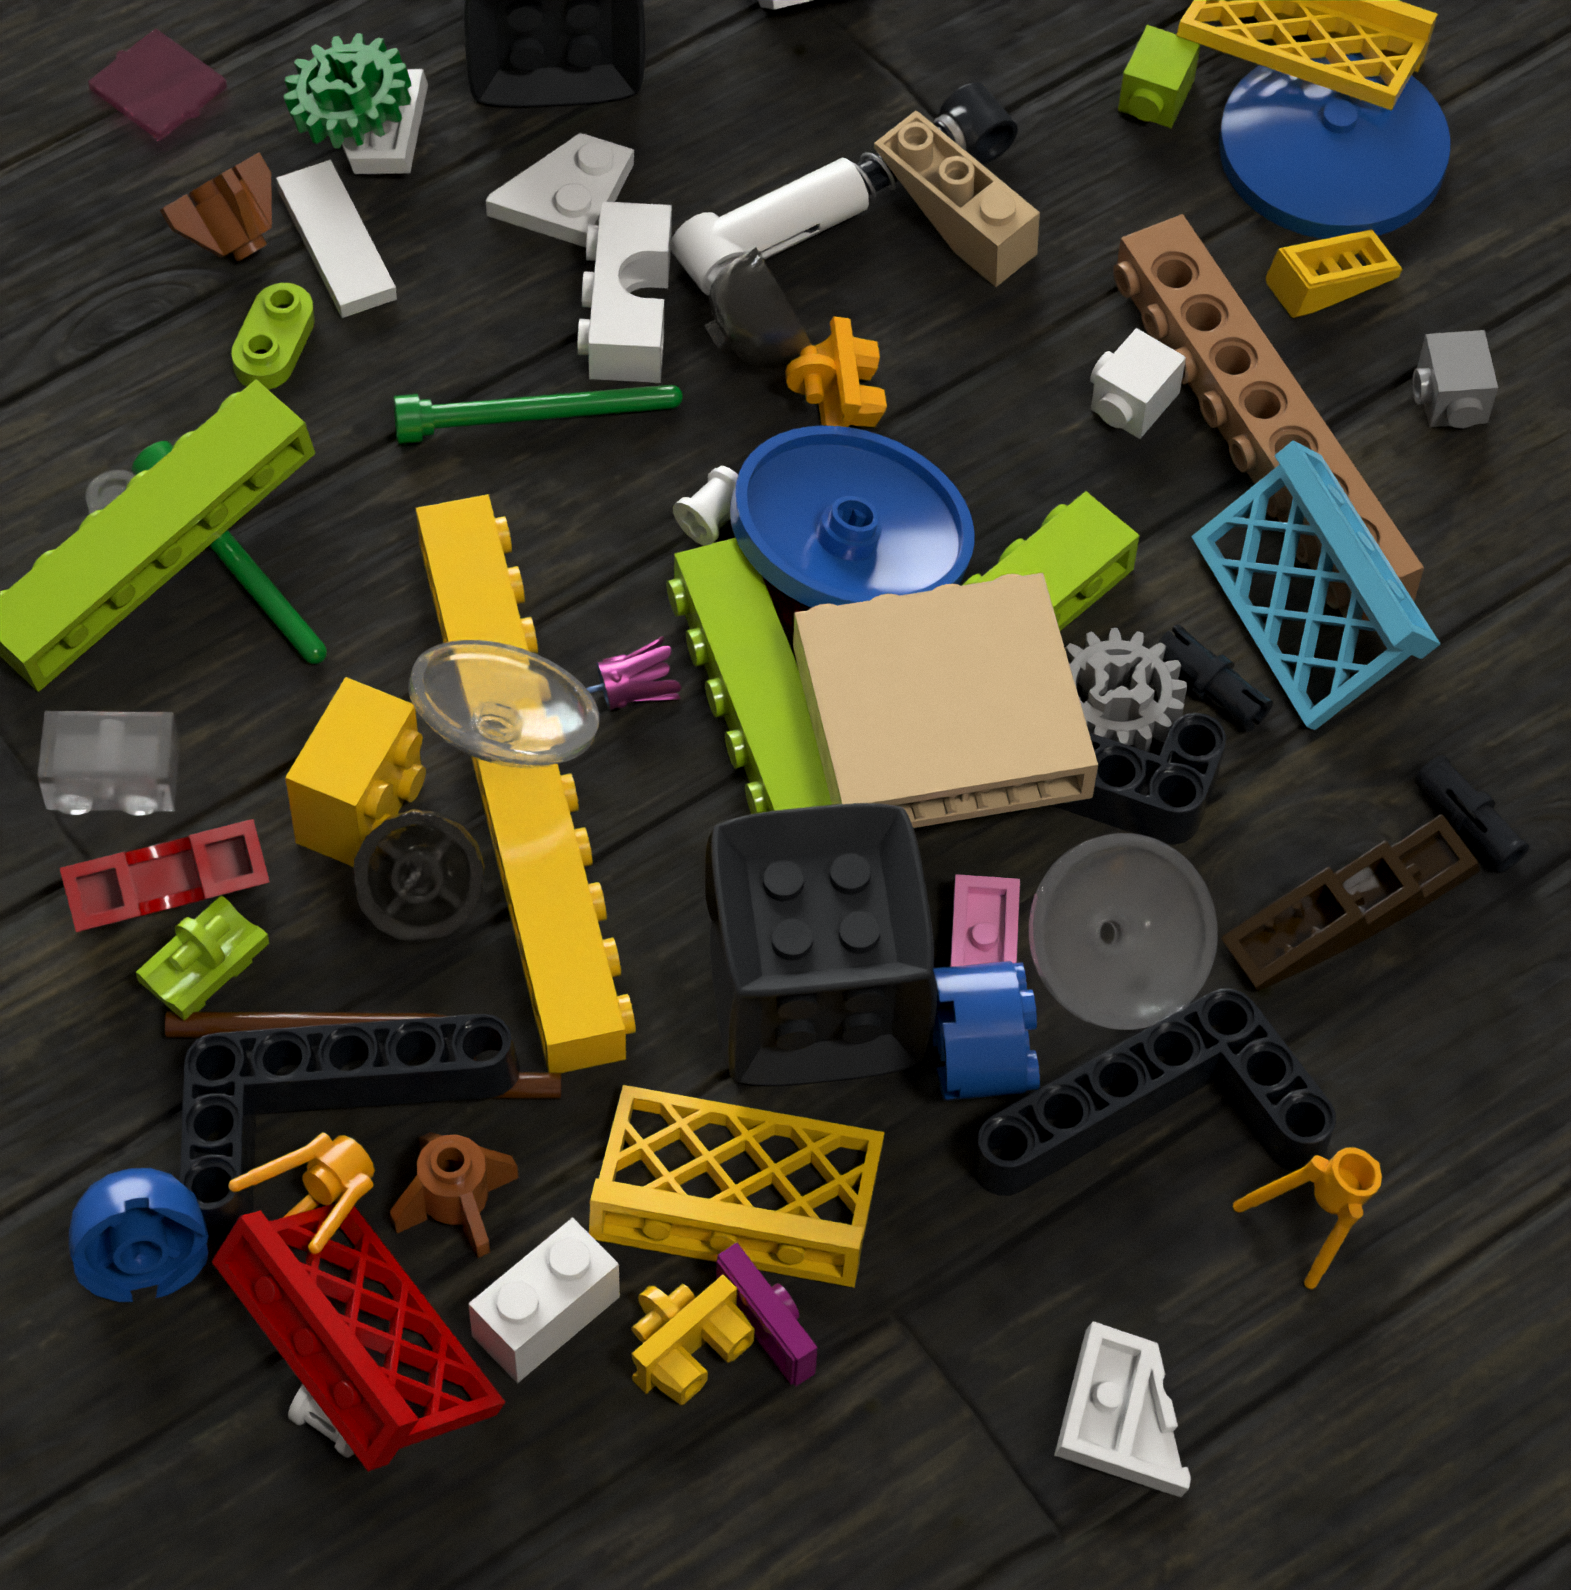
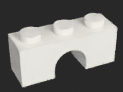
M601 202L599 225H588L586 260L596 262L595 272L584 271L582 307L591 308V318L579 319L578 355H589V379L661 383L664 345V299L641 298L632 295L630 292L640 288H668L670 244L672 239V205Z

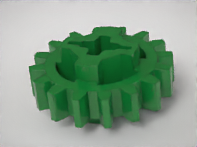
M358 33L352 39L351 44L343 45L339 36L332 38V48L324 50L315 44L311 47L314 58L310 61L296 59L294 64L298 75L286 76L285 84L289 93L283 96L298 132L308 131L312 142L315 144L320 143L329 136L334 148H340L345 138L353 137L357 146L363 145L364 134L370 131L379 137L384 136L385 131L382 124L386 120L399 123L402 120V116L398 106L411 104L408 88L412 86L407 67L402 62L397 48L387 50L384 40L380 37L372 41L369 46L366 45L363 35Z

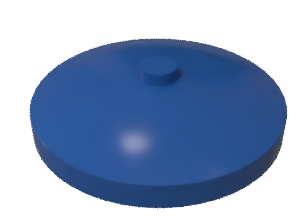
M1361 53L1346 54L1350 61L1366 60ZM1326 57L1310 59L1324 65L1331 64ZM1259 65L1239 82L1227 101L1219 134V151L1223 169L1235 191L1251 208L1271 222L1290 231L1321 239L1371 229L1379 236L1406 225L1418 217L1434 200L1441 188L1449 161L1450 134L1445 116L1439 104L1424 85L1412 75L1393 109L1389 110ZM1380 76L1364 77L1367 80L1387 86Z
M809 426L783 432L759 445L743 463L730 501L732 529L739 547L749 562L777 589L811 608L820 604L839 606L870 601L874 597L883 594L901 596L932 591L936 587L945 584L959 585L973 553L975 539L973 520L964 498L950 479L928 459L911 448L885 436L856 428Z

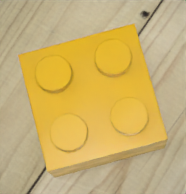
M344 678L285 777L296 844L362 871H365L376 851L382 853L388 848L397 826L396 815L405 800L413 802L416 799L426 775V768L421 765L420 749L423 736L422 733L418 732L415 704L350 678Z

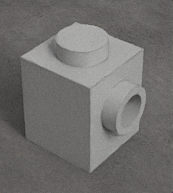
M1485 330L1426 334L1419 362L1413 373V394L1415 402L1425 406L1429 427L1453 426L1455 428H1467L1475 424L1488 423L1498 391V384Z

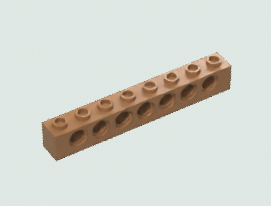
M1181 214L1121 237L1117 264L1113 268L1116 285L1124 297H1131L1141 312L1142 321L1148 335L1186 357L1182 383H1188L1199 399L1201 412L1208 425L1212 428L1217 427L1229 444L1230 455L1235 466L1241 472H1247L1256 484L1279 465L1274 455L1292 440L1322 455L1407 592L1415 601L1424 569L1423 565L1184 215ZM1286 486L1269 498L1266 511L1269 516L1277 517L1280 522L1284 523L1288 522L1293 499ZM1304 516L1302 525H1310ZM1300 534L1296 552L1297 559L1302 563H1308L1312 570H1317L1322 547L1318 537ZM1333 563L1332 572L1340 573ZM1330 581L1326 596L1327 604L1334 610L1338 609L1344 618H1347L1352 594L1347 583ZM1363 611L1361 620L1369 621L1368 617Z

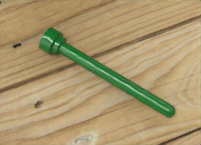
M660 385L436 405L431 404V399L419 400L418 394L393 396L397 442L398 444L422 442L423 436L434 435V429L673 409L681 404L683 394L680 388L675 385Z
M159 441L148 446L135 459L132 465V474L136 476L142 471L151 469L172 451L173 445L168 441ZM226 530L209 545L210 548L305 661L310 664L323 662L327 656L325 644L233 535Z

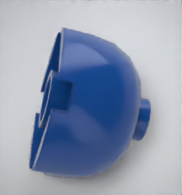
M129 1168L103 1177L92 1184L80 1198L72 1213L69 1228V1251L78 1282L96 1296L113 1301L133 1302L131 1290L158 1285L156 1298L172 1294L193 1281L207 1262L208 1231L195 1195L174 1176L153 1168Z

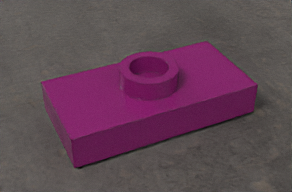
M738 1243L718 1254L716 1280L721 1275H724L737 1287V1307L743 1312L754 1328V1337L789 1383L794 1384L796 1387L813 1376L816 1371L817 1346L797 1321L799 1312L789 1293L778 1283L771 1287Z

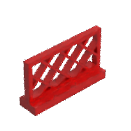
M337 1203L268 1221L262 1211L240 1216L212 1260V1263L367 1471L388 1465L397 1451L403 1447L494 1417L506 1403L355 1206H353L340 1225L341 1229L354 1244L355 1250L329 1239L318 1254L310 1253L308 1249L309 1243ZM287 1244L307 1252L306 1264L299 1262ZM320 1258L351 1270L350 1281H345L319 1270ZM364 1276L384 1284L393 1295V1300L362 1288ZM325 1295L346 1303L344 1315L337 1312ZM359 1309L390 1321L388 1333L357 1321ZM403 1327L422 1334L432 1346V1351L403 1340ZM365 1347L385 1354L383 1367L377 1365ZM398 1361L429 1372L428 1385L398 1374ZM443 1379L462 1386L472 1398V1401L467 1402L442 1392ZM404 1399L424 1406V1417L418 1419Z

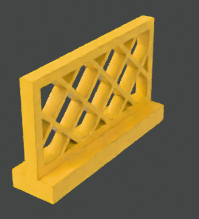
M1194 0L1180 20L1176 36L1392 110L1414 71L1418 72L1424 62L1438 14L1399 0ZM1254 16L1259 23L1243 24L1239 18ZM1219 20L1224 27H1214L1202 22ZM1307 34L1312 41L1297 43L1292 36ZM1273 39L1277 45L1269 46L1256 40ZM1361 53L1366 60L1350 61L1346 54ZM1326 57L1331 64L1324 65L1310 59ZM1380 76L1387 86L1367 80L1364 77Z
M623 1085L599 1179L596 1178L590 1199L589 1234L598 1241L717 1262L718 1254L738 1243L758 1270L855 1288L861 1249L883 1146L884 1132ZM639 1110L660 1114L669 1126L643 1140L630 1124L632 1111ZM709 1123L726 1126L735 1138L708 1151L694 1134V1131ZM774 1135L788 1137L794 1141L800 1151L774 1163L759 1143ZM681 1139L696 1159L669 1173L654 1152ZM626 1140L630 1147L623 1150L624 1142ZM839 1147L867 1152L864 1164L843 1175L839 1174L824 1155ZM746 1151L762 1171L735 1184L719 1164ZM639 1160L645 1164L657 1179L643 1187L614 1182L618 1171ZM812 1163L827 1181V1184L802 1197L786 1176ZM707 1172L722 1190L718 1195L707 1199L687 1195L680 1185ZM773 1184L788 1202V1205L773 1211L753 1207L746 1197ZM860 1184L857 1195L852 1188ZM839 1196L854 1214L852 1225L822 1220L813 1209Z

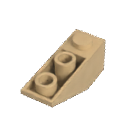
M917 110L874 143V149L951 249L992 285L997 287L1037 255L1040 212Z

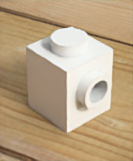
M1136 328L1114 354L1107 351L1096 363L1090 376V382L1094 384L1091 410L1099 414L1107 424L1115 428H1122L1141 439L1180 393L1186 357Z

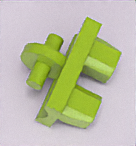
M221 895L197 918L186 917L175 926L177 935L138 969L136 975L138 982L181 1019L185 1020L193 1012H199L206 1005V1000L232 977H237L253 962L252 959L269 944L268 934L260 927L246 920Z

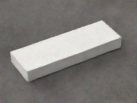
M328 160L277 177L278 192L341 318L397 300L396 286L332 161Z

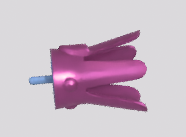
M664 636L628 656L622 654L603 659V662H598L597 671L600 684L588 687L584 692L590 694L602 690L608 709L612 710L617 707L624 708L632 701L681 699L676 693L682 687L675 680L654 681L666 676L670 671V666L663 661L670 657L671 648L669 646L657 648L664 641Z

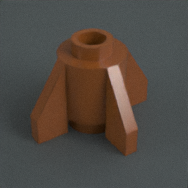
M258 152L189 192V196L186 194L160 209L173 232L220 258L232 252L238 262L267 245L262 234L272 228L271 171Z
M430 1132L419 1137L421 1152L417 1160V1175L389 1211L391 1224L396 1234L426 1221L427 1214H429L436 1221L445 1224H463V1231L477 1258L490 1253L489 1240L480 1212L485 1207L489 1191L518 1179V1166L513 1157L480 1147L471 1139L460 1135H440Z

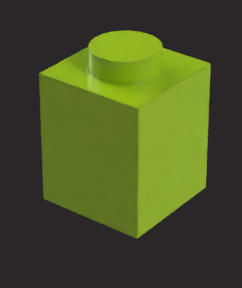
M1147 25L1123 73L1118 111L1133 115L1143 121H1151L1172 128L1195 80L1200 44L1176 36L1177 34Z

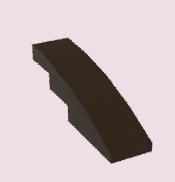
M1441 814L1392 847L1385 840L1336 873H1333L1330 867L1325 868L1223 935L1221 940L1258 992L1357 945L1423 908L1479 873V863L1443 814Z

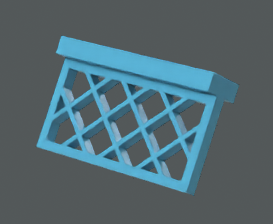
M1292 440L1274 455L1279 463L1275 469L1191 537L1306 727L1316 730L1408 657L1413 655L1422 659L1438 647L1440 642L1322 455ZM1286 486L1293 497L1288 522L1265 520L1269 498ZM1304 516L1310 525H1302ZM1234 526L1247 528L1241 561L1225 559L1215 543ZM1262 530L1285 532L1279 565L1256 563ZM1300 534L1317 536L1322 543L1317 570L1294 567ZM1333 563L1340 573L1332 572ZM1231 569L1238 570L1237 578ZM1253 572L1276 575L1269 608L1253 606L1248 598ZM1291 577L1315 579L1308 613L1284 610ZM1330 581L1347 583L1352 591L1347 618L1323 615ZM1363 611L1370 621L1361 620ZM1260 616L1267 617L1266 626ZM1282 619L1306 622L1299 656L1282 654L1277 645ZM1321 624L1344 627L1337 661L1314 658ZM1359 629L1376 631L1387 648L1368 665L1352 663ZM1289 664L1296 665L1295 673L1293 672ZM1311 667L1335 670L1331 693L1314 706L1306 693ZM1350 672L1356 673L1349 679Z

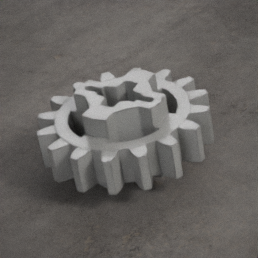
M1111 628L1108 641L1103 642L1093 632L1086 633L1084 650L1071 643L1067 645L1065 651L1075 686L1077 684L1082 686L1081 696L1087 700L1083 703L1079 697L1088 731L1126 745H1135L1136 748L1150 752L1152 737L1165 743L1171 726L1178 718L1182 717L1187 690V682L1178 680L1181 668L1179 660L1163 662L1166 646L1163 643H1159L1150 649L1144 647V633L1139 631L1132 636L1131 641H1124L1121 639L1118 628ZM1150 683H1152L1156 689L1159 700L1158 703L1153 700L1155 691L1148 686Z

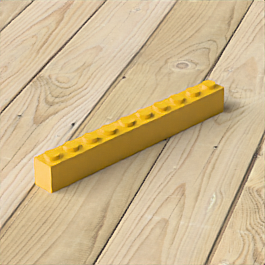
M489 494L416 508L419 545L548 1072L564 1073L626 1060V1034L636 1033L633 1009L628 994L619 996L616 994L613 977L621 976L619 955L614 938L602 939L598 924L599 921L607 920L603 892L599 882L588 884L584 867L593 865L590 842L585 827L574 829L570 812L579 811L576 788L571 773L560 775L557 759L565 758L562 733L558 721L547 722L543 707L551 705L550 688L545 669L533 670L530 655L538 654L537 638L532 618L520 619L517 604L525 603V595L518 566L507 568L504 554L512 552L506 517H494Z

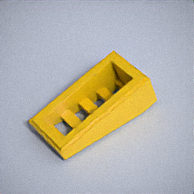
M1371 229L1278 248L1266 275V283L1289 315L1295 318L1317 312L1399 277L1402 268ZM1356 254H1359L1361 256V258L1367 264L1366 266L1361 265V263L1355 257Z

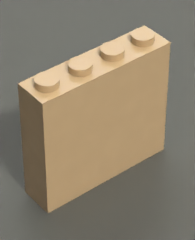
M1043 573L1025 576L1007 574L988 582L963 586L945 584L936 587L932 591L901 596L883 594L874 597L870 601L839 606L820 604L807 611L795 612L793 649L832 805L882 803L903 807L909 816L913 828L1093 797L1098 762Z

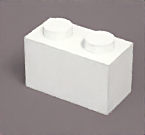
M572 1217L469 1303L472 1337L516 1383H519L620 1297L619 1264Z

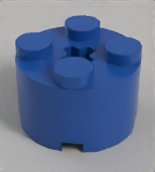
M1003 961L933 968L937 990L933 1046H937L940 1061H945V1066L936 1067L943 1100L952 1101L1022 1094L1029 1090H1039L1038 1059L1036 1051L1030 1050L1028 1030H1035L1037 1028L1036 1004L1033 990H1027L1023 963Z

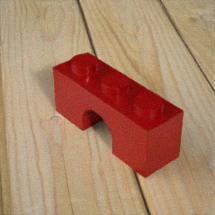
M253 819L195 833L158 845L121 852L59 868L76 933L270 883Z

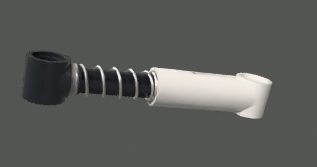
M971 83L955 91L946 100L941 108L939 118L935 119L933 123L981 164L992 162L1002 156L1012 146L1018 134L1016 122L981 83ZM865 153L861 156L858 164L841 158L721 217L710 212L695 215L683 223L673 235L670 244L671 252L703 293L706 295H719L735 287L744 278L749 267L868 210L869 198L875 200L876 192L886 187L892 191L895 190L896 182L899 180L879 154Z

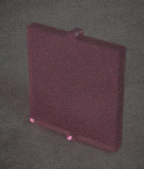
M156 28L127 51H118L116 53L117 59L88 81L91 91L159 141L189 117L197 118L199 116V109L227 87L224 77Z

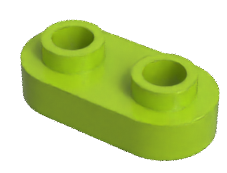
M277 283L263 289L255 298L231 352L234 373L243 385L248 386L257 379L269 390L282 385L292 374L315 323L312 298L304 288L292 283ZM261 349H265L266 351H268L264 354L254 353L255 351Z

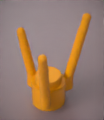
M323 1132L305 1147L250 1170L248 1173L232 1179L228 1184L232 1192H239L308 1162V1170L303 1174V1183L309 1194L284 1217L313 1210L320 1203L330 1205L333 1202H337L318 1229L317 1234L309 1243L308 1249L312 1254H318L323 1249L355 1203L374 1187L371 1180L374 1176V1166L363 1147L354 1139L344 1135H340L332 1141Z
M1344 1148L1338 1151L1330 1160L1316 1155L1303 1168L1250 1192L1233 1203V1209L1241 1213L1309 1181L1315 1183L1314 1192L1318 1204L1325 1211L1337 1215L1338 1220L1304 1280V1285L1308 1289H1314L1318 1285L1351 1227L1363 1216L1362 1206L1381 1186L1382 1174L1379 1162L1367 1152L1358 1148Z

